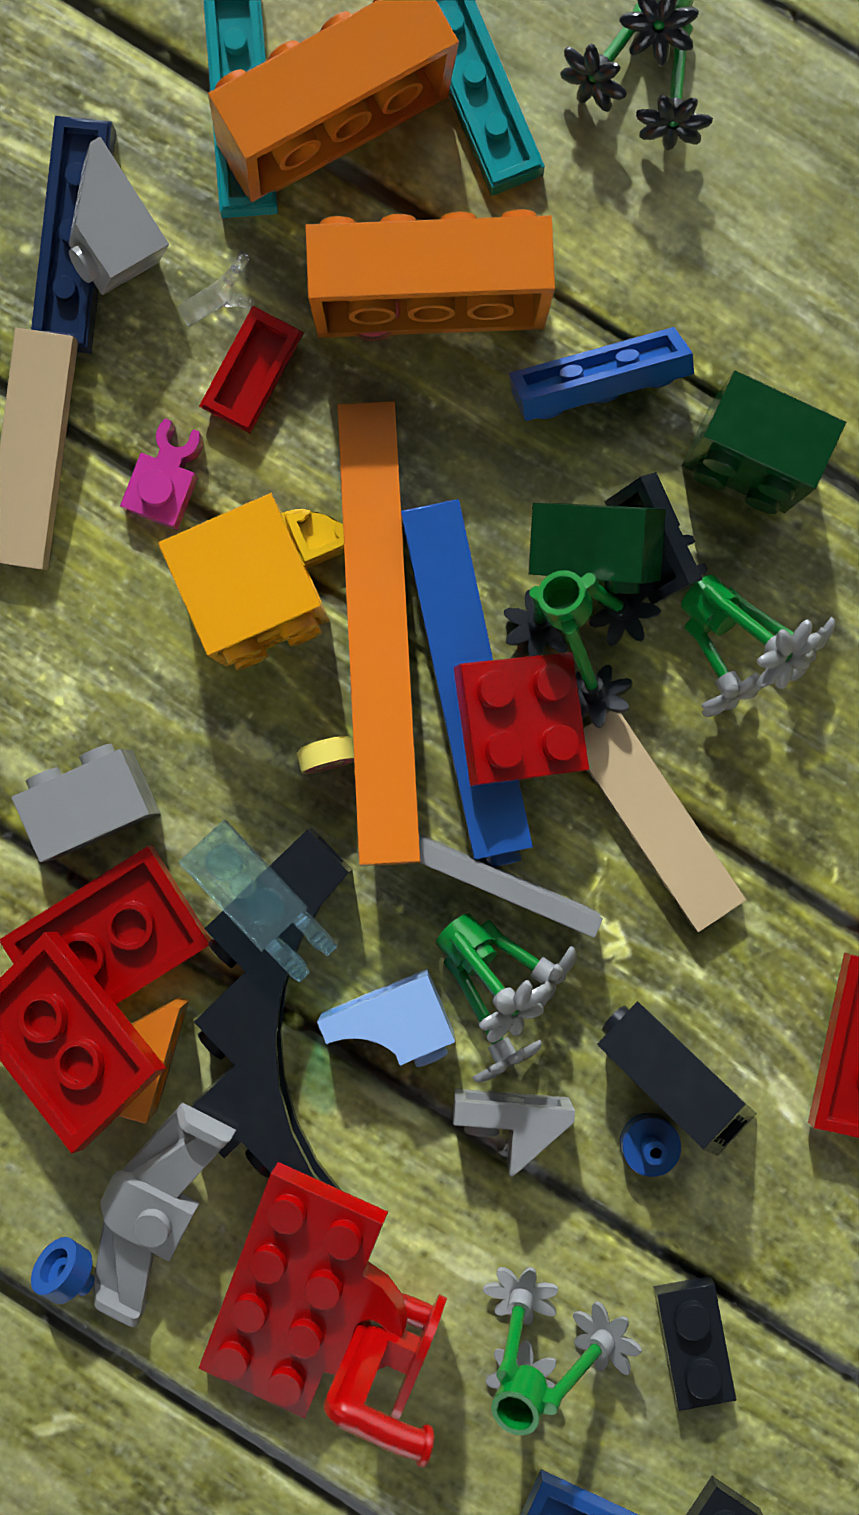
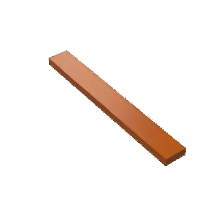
M395 401L337 404L359 865L361 867L420 863Z

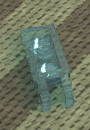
M223 820L179 861L184 870L261 952L266 949L285 971L298 982H301L310 973V970L303 958L278 937L290 924L294 923L307 937L309 943L326 956L338 947L327 931L305 911L308 907L227 820Z

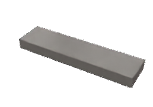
M419 834L420 863L595 938L603 920L600 917L601 914L596 910L497 867H491L481 860H474L473 857Z

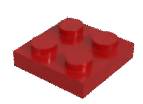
M572 652L461 663L453 667L470 786L589 770Z

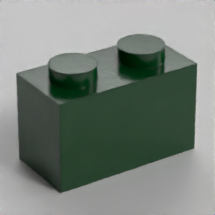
M533 503L528 575L548 576L557 571L567 570L576 573L581 578L587 573H592L597 580L604 581V588L608 592L637 594L640 592V584L661 581L666 509L569 503Z

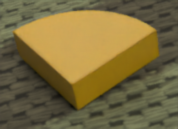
M295 509L282 513L299 550L297 552L304 567L310 568L344 553L342 523L325 514L307 509Z

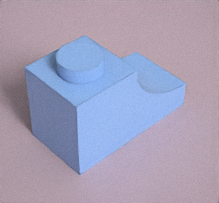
M428 968L324 1011L317 1021L326 1044L343 1039L369 1040L391 1050L396 1055L400 1065L414 1060L416 1067L433 1063L448 1054L446 1046L455 1043L454 1030Z

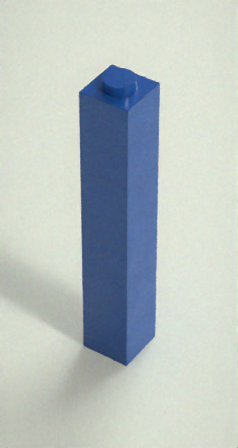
M455 499L401 511L402 524L472 856L474 860L486 858L487 865L491 867L518 862L522 860L520 850L533 847L519 780L470 786L453 667L461 663L493 660L460 501Z

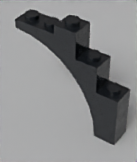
M310 828L204 928L213 938L209 941L208 945L214 954L230 968L238 964L245 973L194 1021L201 1029L198 1033V1038L205 1048L218 1059L222 1060L226 1056L233 1064L190 1106L236 1129L231 1140L218 1152L223 1158H226L242 1142L248 1148L245 1151L248 1161L266 1178H269L276 1164L280 1162L341 1190L317 1159L297 1119L284 1067L282 1023L286 990L300 944L324 901L352 870L313 828Z

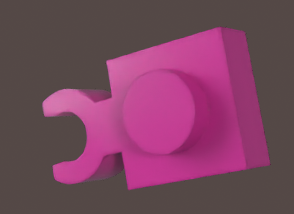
M164 419L156 431V442L160 448L157 458L140 453L120 507L127 512L178 531L198 480L194 472L184 468L186 463L193 461L201 453L203 436L199 431L193 429L188 442L184 446L174 447L171 445V438L175 431V425L172 421Z

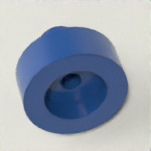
M642 1113L631 1118L623 1127L620 1135V1148L626 1162L635 1172L643 1176L657 1177L668 1173L677 1164L681 1154V1141L677 1131L666 1118L655 1113Z
M61 1237L51 1242L42 1251L33 1267L31 1274L33 1291L54 1304H64L72 1300L76 1295L85 1296L88 1294L95 1281L94 1275L91 1273V1252L69 1237Z

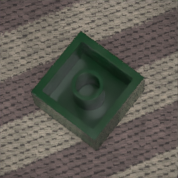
M734 370L709 405L681 466L692 470V477L707 487L723 490L726 486L746 495L745 502L754 509L768 514H776L778 511L785 514L817 488L847 422Z

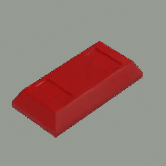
M252 306L199 407L251 434L304 332Z

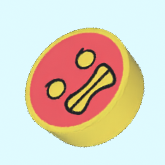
M339 736L301 747L296 753L301 773H319L354 762L353 739L349 738V736Z

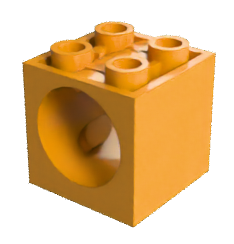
M272 493L158 542L207 656L225 667L234 664L236 670H242L258 664L269 657L266 651L267 648L285 640L288 641L290 647L303 644L322 634L319 625L330 621L311 576L298 554L299 550Z

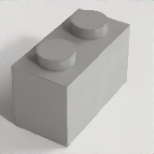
M112 744L100 746L79 757L82 766L64 774H61L59 767L38 773L25 781L28 790L11 797L39 862L56 860L160 814L133 750L118 749L115 751Z

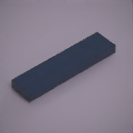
M55 116L31 330L73 336L78 340L77 352L92 354L99 290L93 281L90 283L85 282L73 266L69 256V250L71 249L69 238L82 167L90 142L101 137L112 156H114L116 129L112 121Z

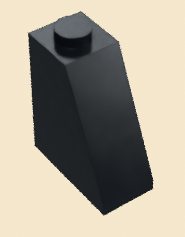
M638 1001L630 1009L626 1005L620 1007L603 1025L602 1032L605 1036L597 1045L703 1150L718 1156L757 1115L744 1100Z

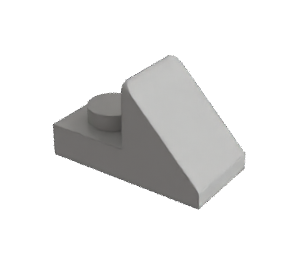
M454 1088V1125L464 1126L465 1133L481 1137L499 1135V1129H509L507 1151L509 1176H514L574 1123L575 1109L569 1097Z

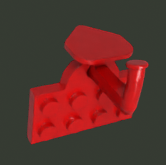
M278 1162L269 1176L198 1369L304 1419L313 1402L324 1372L333 1374L335 1378L324 1401V1410L329 1419L338 1428L393 1454L414 1460L419 1468H424L430 1461L433 1451L434 1431L432 1426L425 1424L422 1428H418L401 1422L399 1419L434 1338L447 1297L439 1294L433 1305L414 1296L401 1293L387 1273L369 1262L388 1211ZM407 1324L422 1330L420 1337L406 1331ZM386 1366L405 1374L390 1416L365 1405L377 1371Z

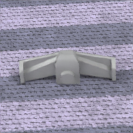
M181 1103L122 1170L114 1173L100 1201L104 1222L93 1285L96 1309L128 1326L135 1327L138 1325L147 1305L146 1296L154 1254L167 1261L171 1260L200 1203L182 1194V1192L218 1152L227 1145L236 1129L185 1103Z

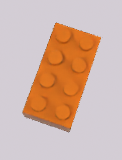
M373 0L371 4L353 14L347 11L336 14L322 26L320 32L300 43L292 40L281 44L269 55L267 61L246 72L239 69L225 75L218 81L215 89L208 93L216 144L245 196L252 203L271 191L278 192L448 98L459 40L436 0Z
M517 209L505 212L501 217L476 218L474 214L469 212H451L438 220H416L413 216L407 214H392L383 217L380 222L356 223L355 220L349 217L333 216L323 219L320 224H306L308 299L318 338L364 336L360 333L386 332L382 335L545 329L555 290L552 215L537 216L531 210ZM396 302H397V305H398V316H397V317H396Z

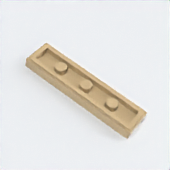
M15 327L0 442V563L47 571L49 568L78 340L73 336Z
M608 711L606 713L605 725L602 728L595 727L593 722L584 727L589 763L588 773L694 931L700 932L746 901L623 715Z

